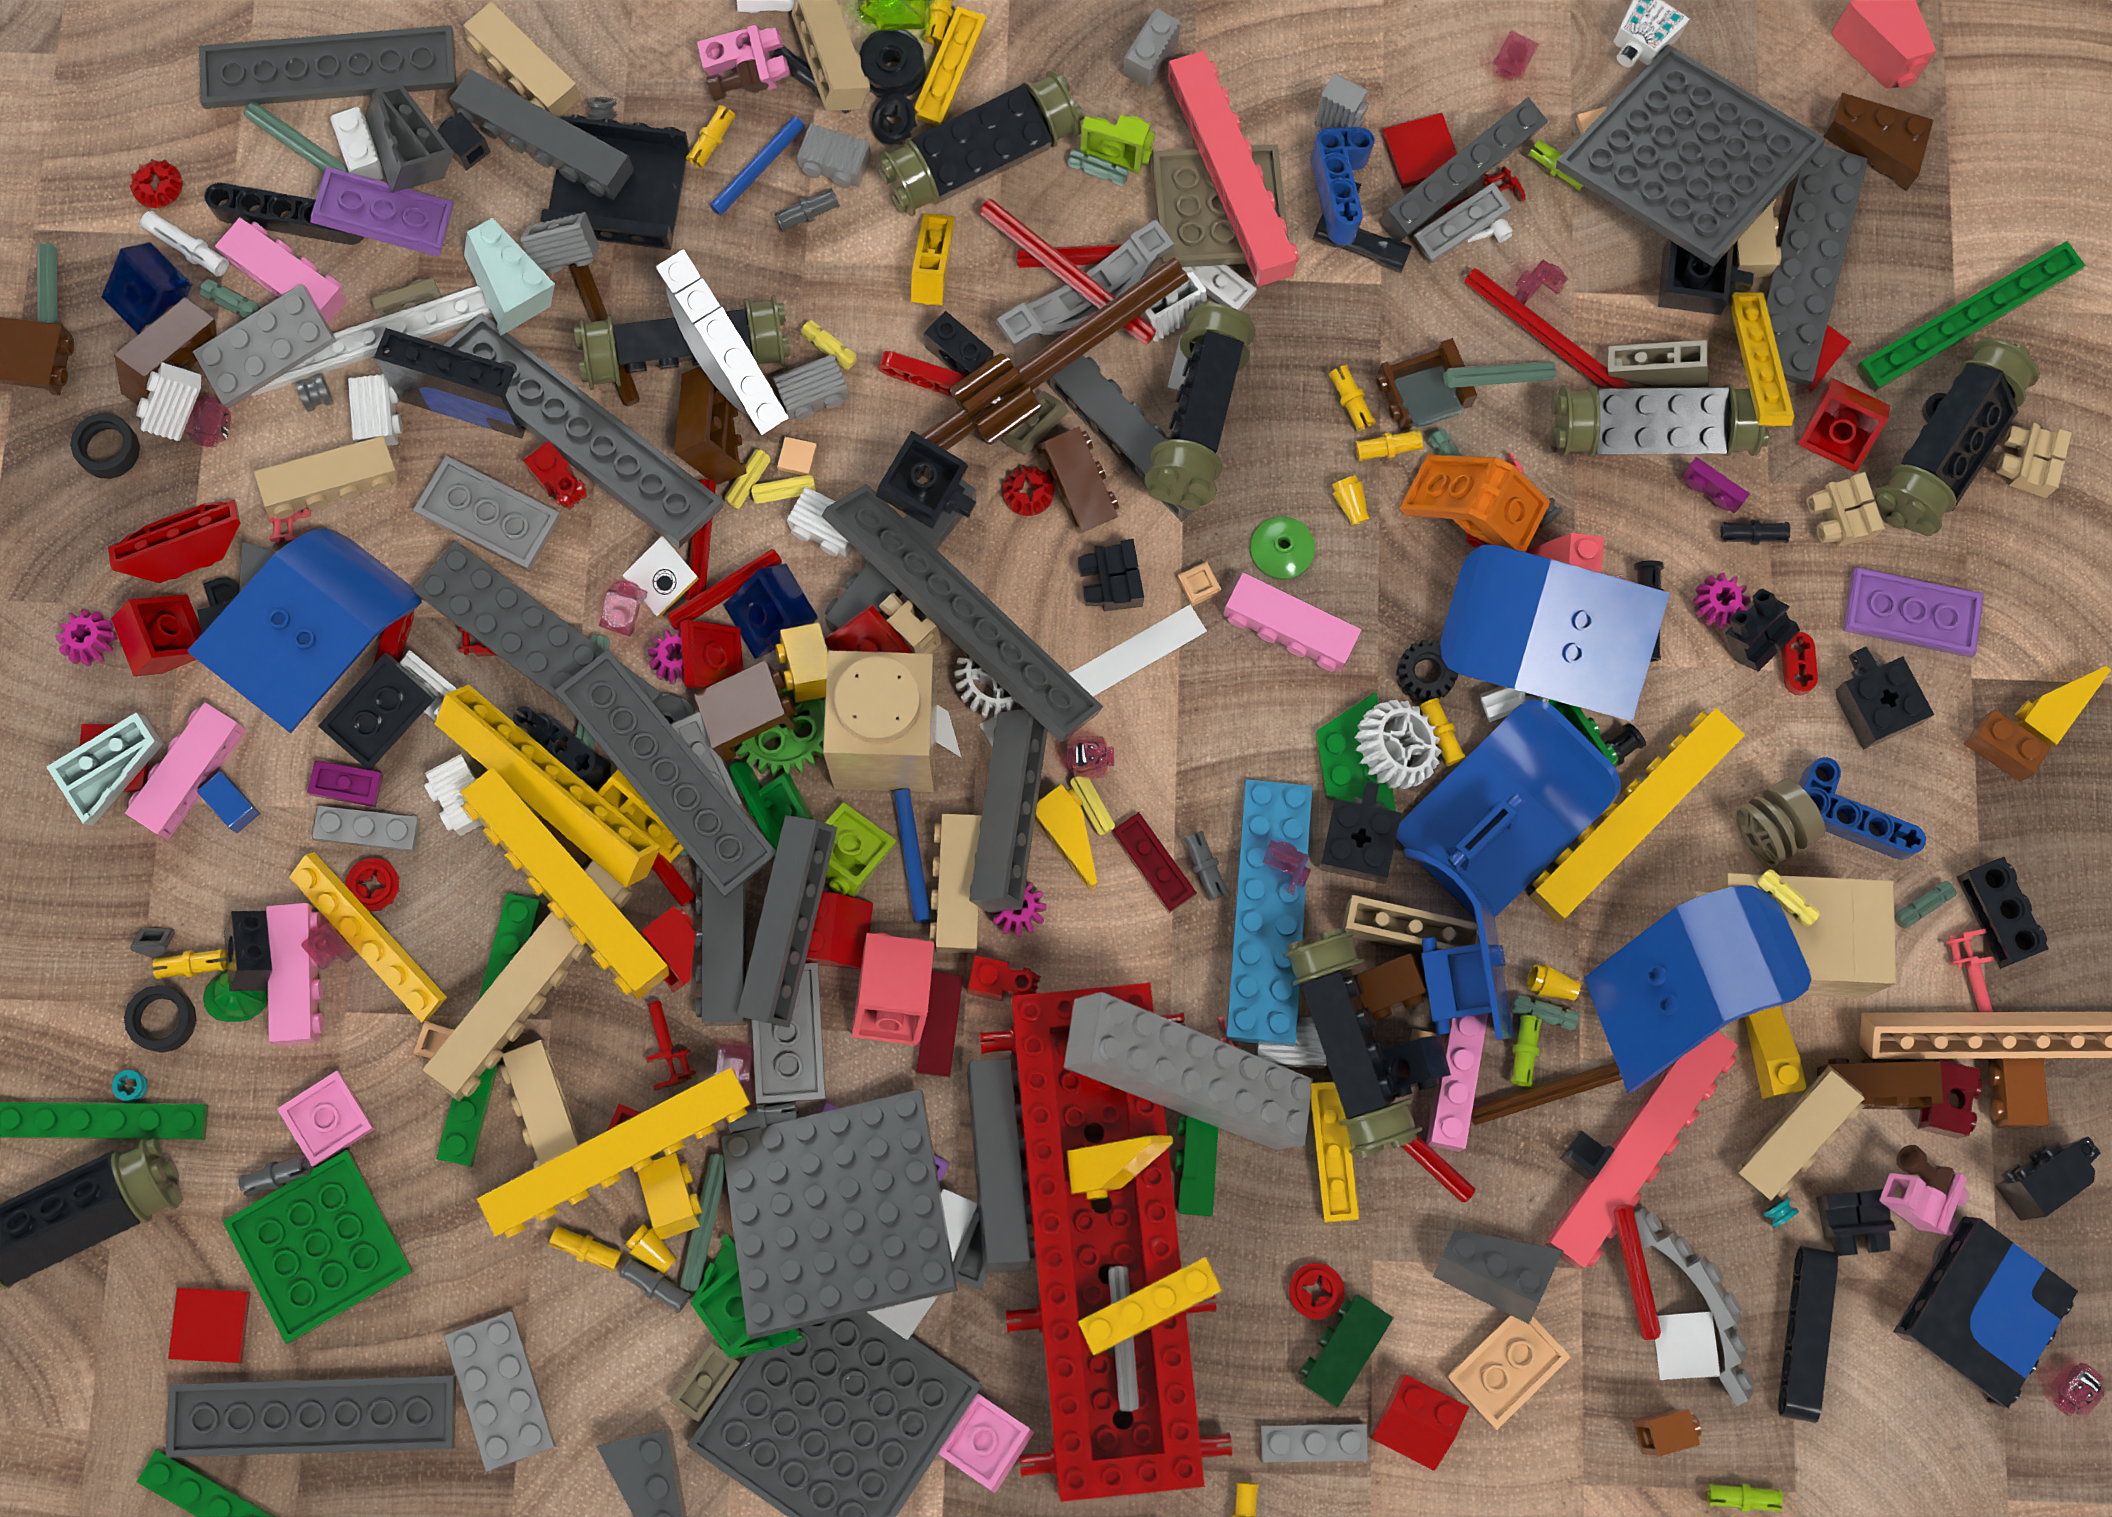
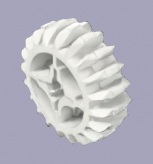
M963 651L967 658L959 657L957 659V665L962 669L955 670L954 674L955 678L961 680L956 683L957 691H965L961 696V700L964 703L973 700L970 705L971 711L975 712L982 706V717L987 718L991 710L995 711L994 716L995 720H997V715L1001 711H1014L1013 708L1015 707L1017 710L1024 709L1012 696L1004 698L1005 689L1001 686L998 689L997 682L981 667L974 669L977 663ZM973 680L990 686L994 693L993 698L981 693L974 685Z
M1396 699L1385 703L1382 702L1374 706V709L1366 712L1363 716L1364 720L1360 721V724L1357 725L1360 732L1354 738L1361 743L1355 750L1361 752L1364 756L1360 763L1367 764L1370 767L1367 775L1377 774V783L1386 782L1388 789L1398 787L1401 790L1423 783L1425 779L1434 773L1433 769L1440 764L1436 757L1442 751L1436 747V744L1441 738L1434 736L1433 731L1436 726L1428 724L1429 715H1420V706L1410 707L1409 701L1399 703ZM1386 722H1389L1390 727L1384 732V726ZM1413 757L1411 766L1407 767V761Z

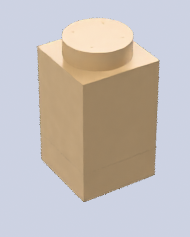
M828 651L823 754L834 789L875 791L909 789L910 792H934L937 687L933 654Z
M1728 873L1702 892L1691 891L1687 896L1686 902L1707 893L1733 886H1753L1765 891L1758 885V880L1762 875ZM1780 876L1782 883L1786 881L1806 899L1805 903L1808 906L1812 904L1820 912L1819 918L1812 925L1806 927L1796 919L1798 915L1795 913L1792 915L1780 905L1811 975L1809 989L1801 996L1865 998L1896 984L1893 881ZM1771 891L1766 892L1770 896L1773 894Z

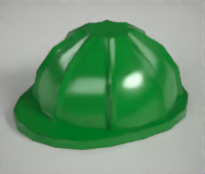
M226 969L215 977L205 989L203 996L204 1007L210 1016L219 1021L242 1022L251 1020L259 1015L268 1003V983L265 991H229L228 972Z

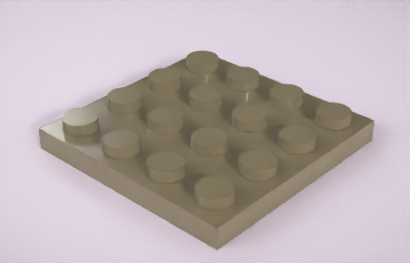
M1278 145L1251 146V157L1254 164H1259L1262 169L1266 191L1271 190L1275 199L1277 216L1283 217L1287 227ZM1199 150L1153 151L1152 164L1158 222L1174 243V249L1161 257L1162 265L1174 257L1179 261L1181 267L1248 264Z

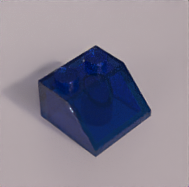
M149 242L121 248L101 297L139 335L146 325L153 324L159 319L169 306L176 305L183 298H187L193 284Z
M787 564L758 569L723 604L735 626L740 627L741 636L755 659H759L776 649L775 645L781 643L780 630L813 624L818 619L817 614Z

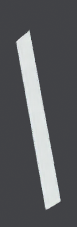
M1188 605L1072 671L1069 675L1092 696H1095L1202 635L1207 630L1192 606ZM995 716L979 724L992 747L997 721Z

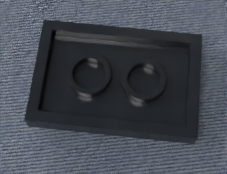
M385 652L318 727L363 767L371 770L433 703L437 696L390 654Z

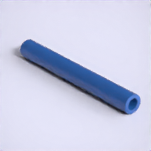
M793 116L710 203V208L717 215L722 216L805 128L803 122L796 116Z
M909 789L897 790L894 792L914 923H923L930 921L931 916L911 793Z

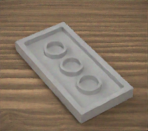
M300 284L192 352L222 405L230 408L337 340L307 287Z
M447 455L413 509L416 515L528 572L531 570L562 517L560 512Z
M805 963L790 1028L752 1020L757 1105L762 1103L776 1104L793 1101L826 1100L819 964Z
M514 1311L444 1335L486 1472L556 1447Z

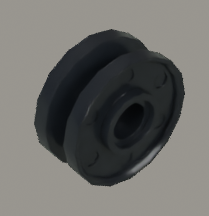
M896 27L882 28L872 33L862 43L859 52L861 68L864 76L869 79L871 93L879 98H884L890 94H901L908 97L920 88L926 75L923 47L913 34ZM890 62H898L895 66H887Z

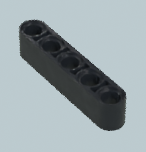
M227 183L212 184L205 192L204 199L215 217L225 223L234 224L240 217L249 224L253 221L265 230L346 245H355L364 238L356 234L311 223L315 199ZM229 199L225 205L218 206L221 201ZM260 205L257 210L249 212L253 206ZM291 211L289 215L280 217L283 212Z
M1800 1246L1795 1256L1778 1398V1413L1780 1417L1817 1423L1821 1415L1838 1272V1255L1834 1251Z

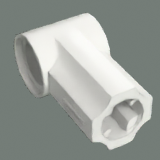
M1504 686L1479 694L1489 722L1508 716L1526 700L1538 699L1548 703L1549 699L1533 694L1526 696V692Z

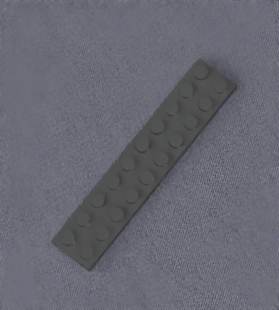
M481 313L443 345L512 366L515 373L506 393V398L519 423L542 442L546 443L549 441L566 461L677 548H680L723 508V500L510 334L505 333L500 336L497 324Z
M867 484L825 508L822 517L1060 742L1071 736L1101 711L1103 706L887 502L876 497V492Z

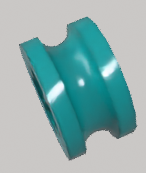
M133 1070L119 1072L112 1081L114 1095L120 1100L128 1102L140 1100L148 1089L146 1077L140 1072ZM127 1078L137 1082V1087H132L135 1089L132 1094L123 1091L122 1088L123 1085H127L124 1082Z
M1789 1197L1778 1201L1763 1213L1765 1218H1771L1772 1228L1782 1225L1799 1212L1797 1208L1790 1206L1791 1199Z

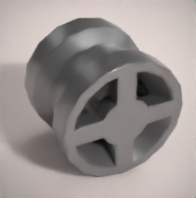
M322 373L315 375L313 380H300L296 382L300 398L307 412L315 410L316 406L321 404L326 406L333 404L330 389Z

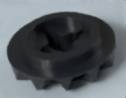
M890 94L878 102L872 115V128L874 134L881 142L888 145H902L906 138L912 137L913 127L918 126L915 121V115L918 111L913 107L912 100L901 94ZM898 116L903 121L900 124H893L887 118Z

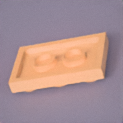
M1508 1315L1446 1378L1494 1430H1498L1571 1356L1534 1317L1527 1324Z

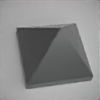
M141 928L130 946L131 951L153 959L159 957L166 951L175 935V930L170 928Z

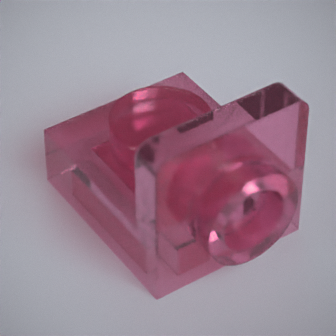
M328 922L301 944L302 948L317 966L323 970L338 958L348 963L357 955V952L346 939Z
M720 1044L715 1070L716 1075L733 1067L748 1098L754 1048Z

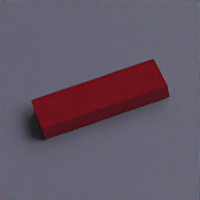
M1140 812L1112 830L1111 833L1168 913H1171L1196 896L1197 892Z
M931 972L928 1013L920 1040L916 1074L946 1078L951 1076L963 985V976Z

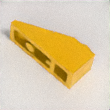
M923 213L912 267L911 302L925 305H943L955 216Z
M2104 666L2042 695L2032 703L2027 700L2015 714L2019 718L2016 723L2053 748L2060 742L2112 669Z
M619 769L597 792L661 847L659 853L670 863L684 849Z
M1060 784L1037 802L1035 822L1092 892L1097 888L1098 881L1083 810L1080 807L1083 802L1072 788L1067 791Z
M1777 1006L1745 1016L1762 1100L1794 1095L1806 1091L1807 1086L1800 1055L1781 1007Z
M1147 1136L1067 1151L1071 1193H1086L1087 1200L1107 1198V1191L1121 1189L1173 1144L1172 1136Z

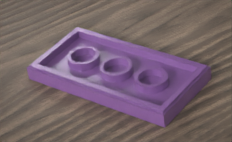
M326 167L311 214V223L440 257L454 201L410 189L391 193L388 183Z
M1855 567L1851 574L1843 631L1972 658L1976 655L1984 593Z

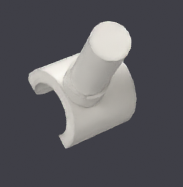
M1499 219L1489 228L1480 231L1468 239L1467 242L1494 235L1498 242L1501 243L1512 236L1513 230L1506 220Z

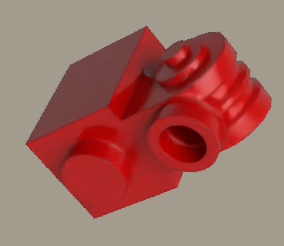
M549 441L523 460L531 476L549 497L553 494L556 495L555 501L559 506L562 505L564 508L566 507L568 510H571L576 503L579 504L581 499L584 500L588 496L585 492L586 489L581 479L578 481L575 478L569 463Z
M975 956L968 993L969 995L1002 1001L1003 993H1009L1012 996L1036 994V990L1039 988L1037 984L1040 982L1041 976L1031 971L1030 968L1024 967L1023 970L1009 969V962Z

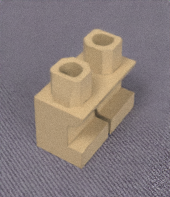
M2033 423L2028 429L2011 426L2005 433L2003 443L2005 446L2018 449L2017 455L2004 453L1998 461L1996 472L2011 478L2009 486L2047 498L2059 487L2065 463L2063 460L2066 459L2072 432L2059 429L2055 433L2040 429V425L2037 423Z
M1865 472L1853 475L1850 479L1837 483L1829 482L1822 490L1810 495L1807 499V505L1812 515L1826 512L1828 521L1822 522L1817 526V534L1821 543L1836 541L1838 547L1875 539L1885 529L1876 502H1872L1874 496Z
M892 593L879 605L884 619L913 653L931 654L942 643L939 627L928 617L923 622L916 618L913 602L910 599L903 603Z

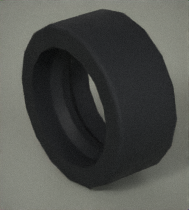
M98 413L88 416L77 425L71 437L70 447L73 457L89 474L98 478L113 479L122 476L133 468L139 458L140 444L137 435L122 418L113 414ZM107 429L118 431L124 440L120 453L112 460L104 463L92 461L87 454L88 444L91 439L99 432Z
M162 985L146 987L135 994L128 1003L124 1015L125 1030L131 1040L142 1048L160 1053L173 1051L184 1045L193 1034L197 1022L195 1007L189 997L172 987ZM154 1000H170L176 1004L180 1011L178 1027L167 1038H151L145 1034L141 1027L143 1011Z

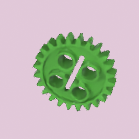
M783 688L785 696L794 697L792 690L786 691V688ZM825 697L802 701L795 707L797 714L793 715L796 724L795 728L790 730L788 727L781 728L777 725L758 736L733 746H741L737 751L738 756L743 758L749 755L747 759L749 767L759 762L758 769L761 774L770 767L773 777L778 775L780 769H784L785 774L791 775V768L796 767L802 774L804 773L803 764L805 762L815 767L813 758L815 755L825 758L822 745L824 746L826 701L823 700ZM804 712H810L808 716H802ZM807 726L812 729V733L806 738H799L795 735L800 727ZM775 738L781 741V745L776 750L764 748L765 743L770 739Z

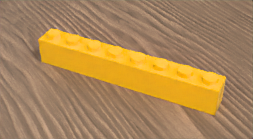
M468 684L445 694L434 724L446 733L449 738L453 739L486 769L489 770L493 767L522 800L625 888L648 876L661 848L657 843L525 731L516 726L512 720Z
M1715 708L1708 715L1702 711L1689 724L1694 730L1686 738L1680 733L1667 747L1671 753L1664 760L1658 756L1645 769L1649 775L1641 783L1635 779L1622 792L1626 796L1622 803L1618 806L1613 802L1600 815L1604 821L1597 828L1591 824L1577 838L1581 844L1574 851L1568 847L1555 860L1559 866L1551 874L1545 870L1532 883L1536 890L1529 897L1557 924H1560L1745 736L1719 709Z
M493 767L460 792L464 802L461 808L469 819L473 822L478 819L484 825L485 829L482 832L493 846L500 844L507 853L504 857L515 871L521 868L526 873L528 878L525 881L537 896L543 893L550 901L547 904L549 910L559 921L563 918L567 920L572 926L569 932L581 946L585 943L588 944L594 951L591 957L603 971L609 968L616 976L613 980L614 984L625 996L630 993L638 1001L669 975L668 965Z
M730 1067L477 1198V1201L495 1237L505 1234L506 1238L509 1239L526 1230L524 1223L530 1219L537 1217L538 1221L541 1222L558 1213L555 1206L567 1200L572 1206L590 1196L588 1189L598 1184L601 1185L602 1189L622 1180L619 1173L632 1167L635 1173L653 1164L651 1157L664 1151L665 1155L668 1156L685 1147L682 1140L694 1134L697 1140L716 1131L715 1123L725 1118L728 1123H731L747 1115L748 1113L745 1108L752 1104L733 1067Z

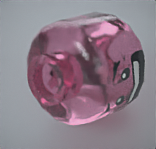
M204 396L202 401L195 402L186 424L185 432L191 437V441L197 445L216 447L218 443L228 438L232 418L231 411L223 406L218 398Z
M1079 736L1073 739L1072 745H1066L1067 770L1073 771L1074 776L1082 777L1083 779L1103 778L1107 774L1108 767L1114 766L1113 746L1107 747L1103 736Z
M2082 1362L2079 1365H2066L2050 1384V1391L2055 1397L2053 1404L2068 1416H2071L2073 1413L2081 1416L2089 1415L2105 1396V1388L2102 1384L2104 1382L2103 1377L2092 1367Z

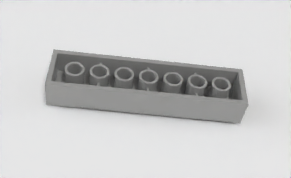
M1103 992L1075 999L1064 1068L1275 1150L1305 1145L1311 1099L1310 1084H1312L1313 1079Z

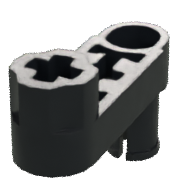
M526 706L517 709L520 713L524 714L523 717L514 713V724L527 730L528 734L580 779L596 786L598 784H605L611 777V763L609 760L600 756L561 722L543 713H535ZM558 739L565 741L568 746L567 751L564 752V749L555 742Z

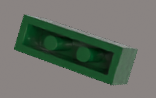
M1359 1294L1354 1295L1352 1299L1346 1297L1343 1300V1303L1336 1312V1315L1340 1317L1333 1329L1328 1326L1317 1342L1321 1349L1315 1358L1309 1356L1298 1372L1302 1376L1299 1384L1334 1408L1340 1406L1394 1317Z

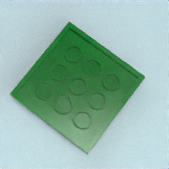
M349 1150L314 1168L309 1176L293 1180L222 1221L285 1344H291L414 1272Z

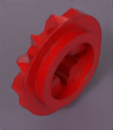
M151 159V162L148 164H139V170L135 174H131L132 184L129 187L135 199L143 206L162 208L170 205L178 198L182 190L183 181L178 169L165 159L163 161ZM155 174L162 181L158 183L157 193L149 184L153 182Z
M1022 465L1019 469L1011 471L1004 481L1003 498L1006 505L1013 512L1022 516H1035L1044 512L1052 503L1054 484L1048 473L1043 472L1037 466L1026 467ZM1026 479L1031 487L1038 488L1033 491L1031 502L1025 492L1020 493L1019 491L1024 489Z
M368 858L358 862L350 869L345 880V886L368 911H382L386 906L393 904L394 898L400 892V877L394 867L387 861L379 858ZM377 876V882L382 884L385 889H375L370 897V890L360 884V882H372L373 878Z
M1322 1263L1307 1264L1295 1272L1289 1283V1299L1296 1311L1309 1319L1328 1318L1336 1313L1343 1303L1345 1294L1343 1281L1340 1275L1328 1265ZM1320 1276L1321 1289L1331 1294V1296L1318 1297L1317 1302H1314V1306H1311L1313 1301L1311 1300L1312 1294L1302 1289V1286H1314Z

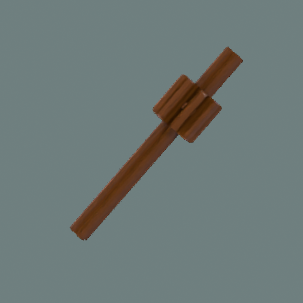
M1175 257L1171 258L1019 366L1014 367L1011 360L1004 353L996 355L950 388V392L957 401L956 403L959 408L920 436L946 451L974 431L978 432L986 444H994L1041 410L1040 403L1035 398L1036 395L1033 392L1036 387L1189 281L1187 273L1182 269L1181 264Z

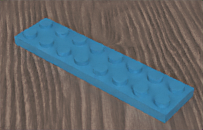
M1247 779L1245 782L1226 1040L1290 1047H1294L1296 1044L1299 984L1292 985L1296 978L1289 958H1283L1282 954L1289 952L1287 945L1300 941L1303 937L1312 786Z

